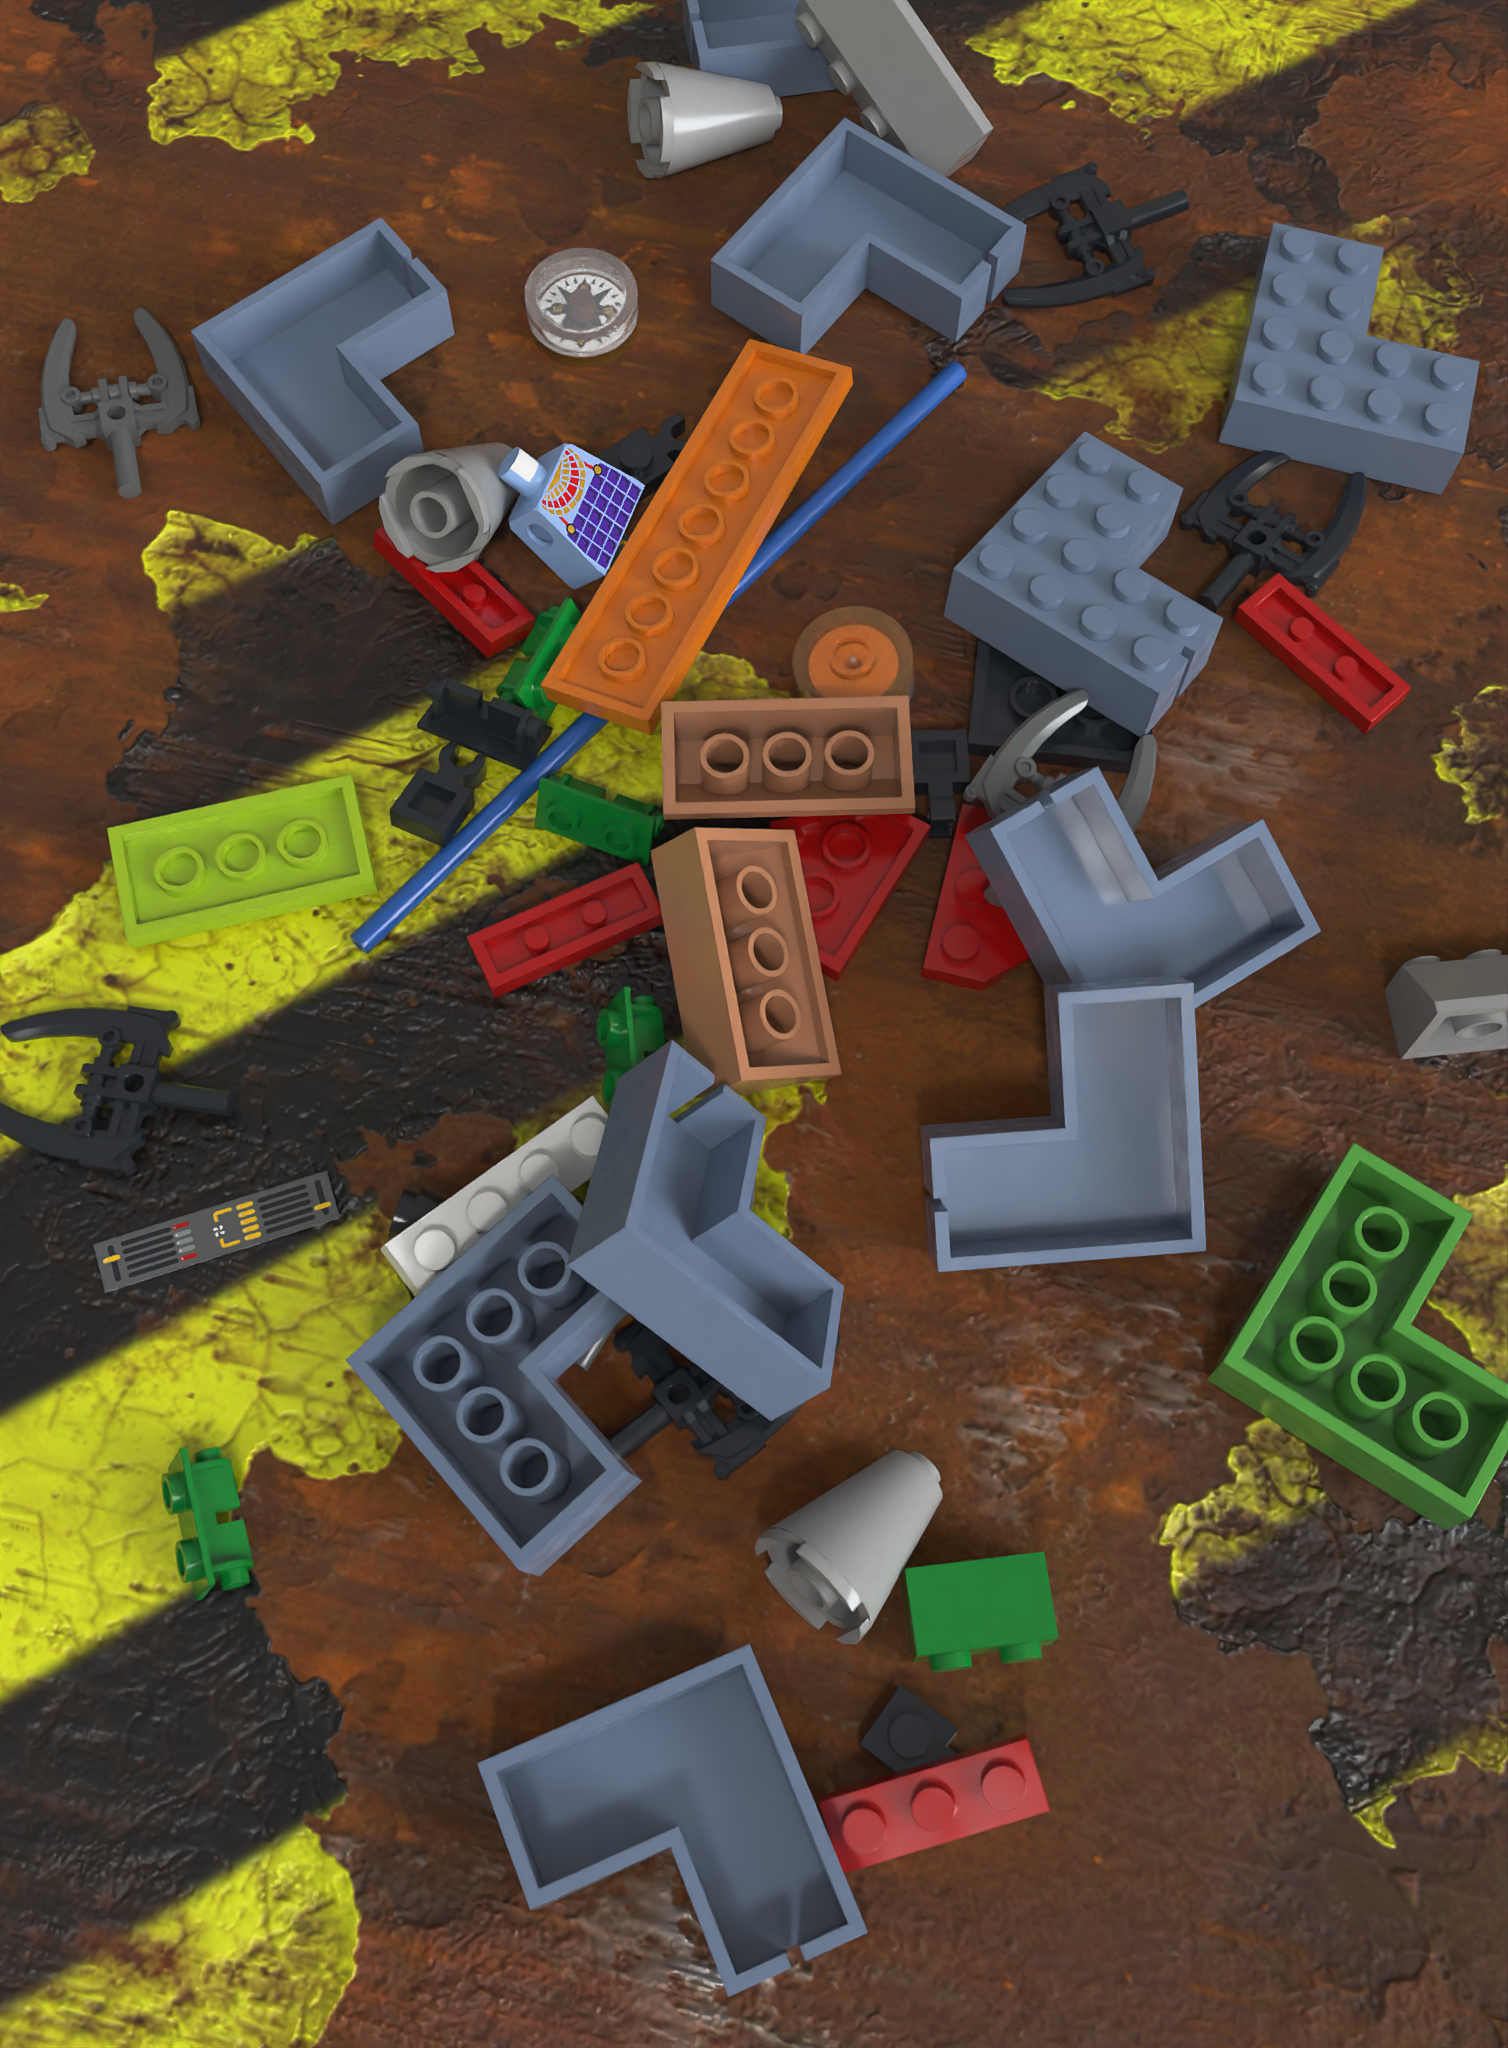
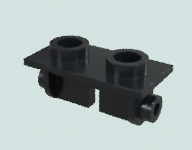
M449 675L444 676L443 679L434 676L430 680L426 688L425 698L433 702L417 723L418 729L524 772L527 771L553 732L552 727L545 725V720L537 718L536 710L531 708L526 710L496 697L487 702L483 700V692L456 682L455 678Z

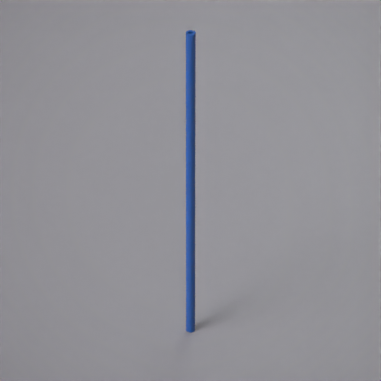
M951 361L762 542L723 612L966 379L967 374L961 364ZM583 713L533 760L526 772L522 771L450 840L445 848L442 847L349 936L356 947L363 953L368 954L538 791L541 777L549 779L552 774H555L609 721L587 713Z

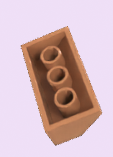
M909 696L661 702L664 820L915 813Z
M694 827L651 850L686 1051L715 1075L713 1085L695 1096V1098L706 1097L724 1083L738 1095H748L842 1075L795 830Z

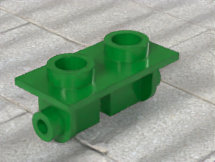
M566 597L561 607L550 606L547 611H542L538 614L534 628L521 648L525 657H529L531 660L515 659L504 680L496 688L499 699L526 710L528 708L536 710L537 718L545 720V725L558 703L547 699L546 693L541 688V683L582 617L571 598Z
M564 773L562 777L552 774L549 779L541 777L539 780L535 827L634 863L638 862L645 867L648 866L653 836L657 838L660 836L666 821L663 818V814L657 812V805L653 803L645 804L617 794L613 802L605 800L606 789L575 779L569 773Z
M623 987L605 1008L601 1010L597 1021V1039L600 1046L605 1047L607 1070L603 1077L602 1097L607 1107H611L619 1077L645 1059L644 1056H650L665 1045L662 1009L655 1006V999L651 996H638L631 999L630 987Z
M187 1447L181 1448L168 1467L169 1473L162 1475L161 1485L164 1505L169 1515L178 1514L183 1540L177 1541L175 1546L178 1573L183 1583L192 1582L195 1601L202 1600L216 1584L215 1580L217 1579L221 1580L223 1590L249 1584L250 1577L248 1571L254 1568L244 1519L222 1524L217 1522V1513L236 1510L241 1506L232 1461L230 1458L223 1457L221 1447L208 1448L195 1453L196 1463L190 1464Z

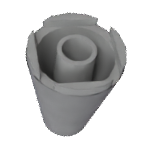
M656 61L637 63L635 69L642 72L639 79H630L627 104L629 136L631 144L641 143L645 159H636L635 161L645 178H663L770 142L774 137L775 130L780 129L782 124L783 110L780 98L773 94L770 86L767 84Z
M491 442L417 452L406 456L392 466L385 478L388 477L385 492L379 496V511L384 529L397 550L407 558L414 555L429 565L425 569L436 573L457 571L477 559L519 495L518 491L498 477V469L512 448L503 443Z
M893 1450L768 1528L758 1538L754 1548L757 1556L767 1550L772 1560V1563L764 1570L770 1583L784 1600L812 1626L819 1630L826 1621H829L843 1630L835 1640L843 1644H857L872 1627L943 1498L939 1485L941 1477L937 1468L930 1460L918 1452L911 1451L908 1454L901 1450Z

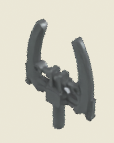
M142 307L134 312V321L138 331L148 345L158 374L150 376L147 383L137 384L136 381L129 382L127 375L118 376L119 383L111 385L108 384L107 378L98 379L99 386L91 387V391L80 392L76 387H70L71 359L78 332L74 322L71 319L64 318L59 324L46 353L41 377L42 407L38 408L41 429L40 440L46 451H54L57 448V443H65L74 448H79L87 444L86 439L100 438L106 442L108 450H112L118 493L127 499L136 498L142 492L135 446L142 445L141 435L145 431L157 429L158 434H171L180 425L187 424L191 430H196L201 426L193 385L189 386L185 366L179 351L165 328L149 311ZM151 396L154 400L161 402L140 405L134 401H140V397ZM94 404L95 407H98L92 413L74 415L81 412L84 405Z
M1085 689L1071 691L1048 703L1026 719L1008 737L994 756L990 754L972 782L965 788L963 798L968 802H973L976 799L984 803L988 817L995 818L1013 807L1024 805L1023 801L1028 799L1013 789L1015 783L1026 784L1029 782L1038 788L1037 792H1040L1066 777L1063 773H1060L1056 779L1050 775L1045 777L1036 771L1037 765L1031 757L1041 744L1060 726L1085 708L1089 700L1087 691ZM1151 734L1144 735L1135 744L1129 772L1120 796L1117 799V803L1133 833L1144 814L1155 776L1157 742ZM989 884L984 891V897L994 906L1003 908L994 889Z

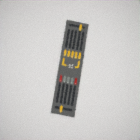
M326 1170L93 1245L106 1293L340 1218Z

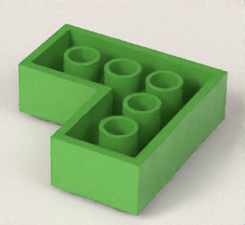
M1353 1143L1333 1167L1207 1380L1439 1527L1448 1530L1472 1517L1508 1451V1384L1411 1325L1473 1214Z

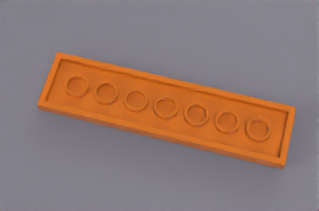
M753 339L748 340L541 683V688L546 693L548 700L652 736L661 720V702L672 701L852 387V367Z

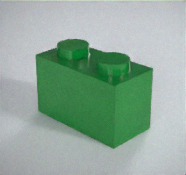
M1044 1551L905 1568L900 1576L911 1661L929 1660L931 1673L973 1667L971 1655L999 1652L1000 1664L1038 1660L1042 1658L1041 1646L1050 1645L1059 1638Z

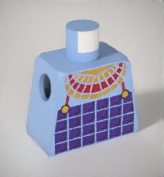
M563 443L542 455L538 460H535L521 448L515 447L504 458L498 469V477L520 493L508 519L510 529L574 590L606 575L645 485L575 445Z

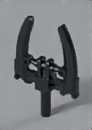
M1088 162L1085 166L1053 177L1052 182L1030 190L1009 202L1000 210L1022 223L1048 211L1053 219L1060 220V228L1057 230L1056 238L1060 245L1066 244L1064 254L1067 259L1072 260L1076 258L1078 262H1082L1085 271L1083 276L1062 282L1040 286L1006 288L1003 293V306L1016 308L1063 307L1089 302L1108 295H1112L1114 298L1143 286H1151L1154 282L1155 272L1152 269H1145L1142 262L1145 252L1140 246L1134 250L1130 242L1132 231L1188 211L1189 199L1186 192L1180 189L1126 209L1121 199L1108 202L1107 198L1111 197L1107 182L1096 178L1097 164ZM1080 202L1086 217L1077 220L1075 216H1071L1069 205ZM1099 250L1100 254L1106 252L1112 264L1105 266L1100 259L1093 257L1094 251Z
M1270 450L1261 451L1226 474L1209 492L1204 491L1190 509L1181 516L1179 527L1183 531H1190L1192 528L1198 530L1203 543L1215 545V541L1220 542L1228 547L1230 555L1227 564L1200 594L1197 603L1216 613L1248 574L1258 578L1266 569L1280 573L1294 586L1304 587V595L1308 598H1315L1319 590L1339 567V559L1350 545L1359 526L1366 499L1367 480L1364 473L1355 472L1348 478L1341 502L1323 533L1317 530L1305 533L1300 530V526L1295 523L1297 515L1289 511L1282 517L1278 514L1280 506L1272 502L1267 508L1262 505L1256 507L1248 503L1249 497L1247 493L1255 484L1292 460L1285 453ZM1228 516L1234 518L1246 516L1250 518V521L1242 525ZM1284 540L1288 543L1294 541L1301 545L1303 555L1300 556L1285 548L1282 541Z
M128 1006L127 1010L102 1007L65 1008L40 1012L11 1020L1 1025L0 1028L2 1034L10 1042L49 1037L77 1036L98 1038L102 1046L100 1055L94 1058L93 1064L84 1063L82 1065L80 1074L87 1079V1083L76 1084L74 1095L81 1100L80 1106L83 1108L81 1114L71 1120L69 1127L36 1119L0 1103V1133L27 1148L49 1156L79 1162L81 1167L132 1175L137 1170L136 1163L131 1159L132 1154L142 1147L146 1141L147 1129L140 1128L144 1117H158L161 1106L230 1117L235 1109L236 1094L230 1090L175 1083L164 1079L158 1068L162 1055L170 1058L174 1050L168 1038L170 1029H176L181 1024L180 1017L173 1010L161 1011ZM126 1043L134 1045L129 1062L126 1064L121 1063L120 1068H116V1063L113 1061L115 1054L120 1053ZM103 1104L111 1105L114 1110L108 1130H98L94 1123L96 1113L102 1110Z
M639 1321L624 1333L615 1336L613 1340L617 1352L626 1353L628 1351L632 1356L631 1368L638 1379L642 1381L644 1376L647 1375L654 1384L651 1392L655 1402L607 1438L623 1459H626L672 1423L678 1432L684 1428L689 1429L696 1439L690 1441V1445L699 1456L712 1458L715 1461L714 1474L718 1480L725 1481L733 1472L766 1447L764 1442L789 1422L805 1404L804 1402L770 1421L698 1365L693 1364L691 1367L678 1366L666 1352L672 1345ZM839 1332L837 1334L835 1354L841 1342ZM719 1394L724 1399H730L735 1406L737 1418L726 1425L713 1410L714 1398Z

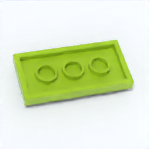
M352 774L107 828L125 936L132 948L378 892Z

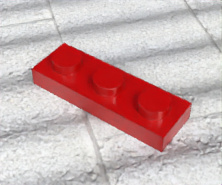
M384 526L375 530L373 548L487 658L528 637L534 628L536 617L476 560L454 572L436 573L425 569L429 565L414 555L407 558L399 552L386 533Z
M1280 573L1271 578L1237 609L1234 620L1364 734L1370 731L1399 705L1411 689L1408 683Z
M636 862L466 937L493 997L497 998L662 925L663 918L660 903L639 863Z
M1027 1733L821 1795L819 1800L832 1846L844 1873L1050 1811L1049 1802Z

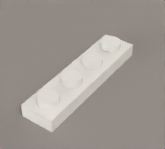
M591 1096L387 1242L380 1250L413 1295L416 1297L551 1174H554L570 1192L589 1180L593 1173L608 1115L595 1097Z

